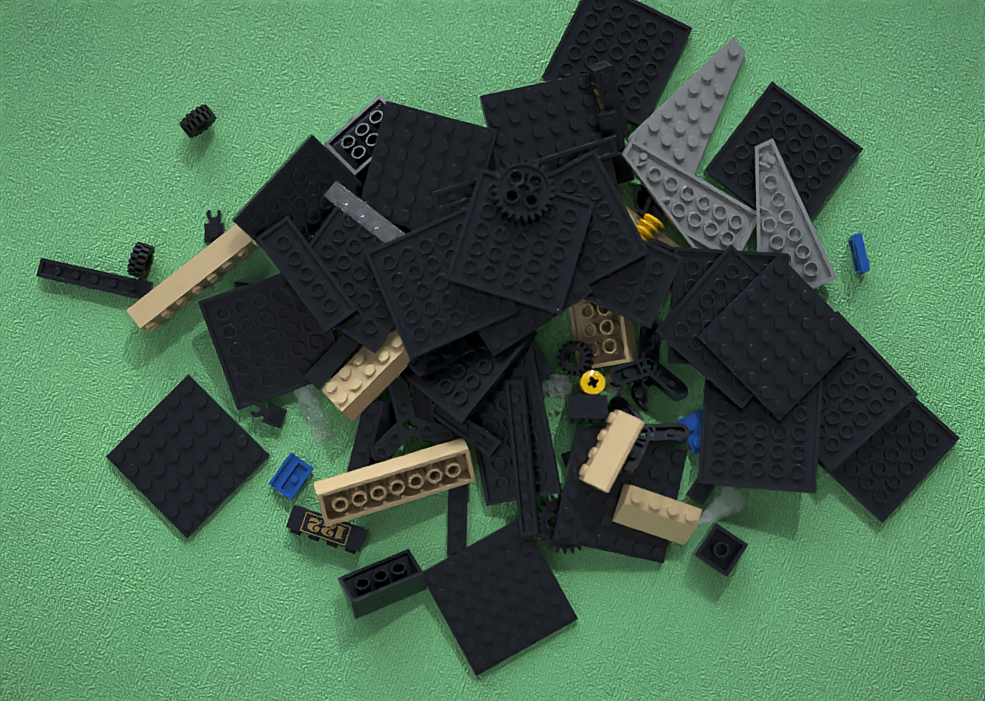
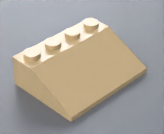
M585 299L569 308L573 341H582L593 350L591 354H594V358H592L594 364L590 365L591 369L620 366L638 359L633 321ZM575 351L576 364L578 365L582 360V355L579 351Z

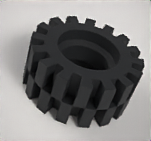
M204 104L185 115L186 117L180 122V127L189 138L197 137L213 125L212 123L216 121V116Z
M142 242L135 244L127 266L129 275L141 279L146 278L153 263L154 246Z
M582 341L566 342L567 344L561 346L562 349L558 350L560 355H557V359L560 361L557 363L561 365L560 369L565 371L564 373L582 375L592 368L591 364H594V361H592L594 354H591L592 348H589V345ZM573 351H579L582 355L580 364L576 366L572 365L569 360L570 354Z

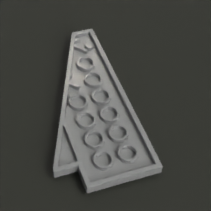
M732 38L625 140L629 142L632 138L688 172L695 174L746 51Z
M632 138L629 140L621 157L690 248L725 250L731 244L738 251L743 250L756 225L755 210Z
M773 138L755 146L757 252L789 253L788 264L813 289L836 279L835 272Z

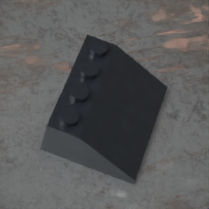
M378 95L324 143L325 147L363 184L366 181L386 100L381 95Z

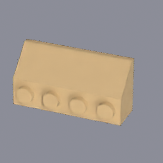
M615 410L609 414L605 430L602 429L600 431L596 447L593 446L591 448L587 464H583L579 471L580 480L604 492H609L645 423L620 410Z
M624 484L612 521L685 545L697 527L702 509L633 485Z

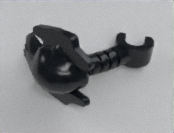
M642 379L638 382H633L631 388V396L635 404L643 411H649L646 403H648V388L653 383L648 379L646 381Z

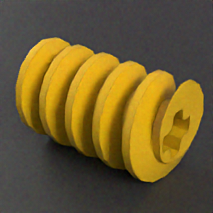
M644 214V220L640 219L638 221L639 225H636L643 240L647 241L648 238L654 240L655 238L652 233L659 235L660 232L657 228L665 229V227L654 216Z
M587 371L579 380V389L584 395H598L605 387V377L598 371ZM590 380H591L592 382H594V381L596 382V384L594 385V388H593L592 385H591V386H588V382H589Z

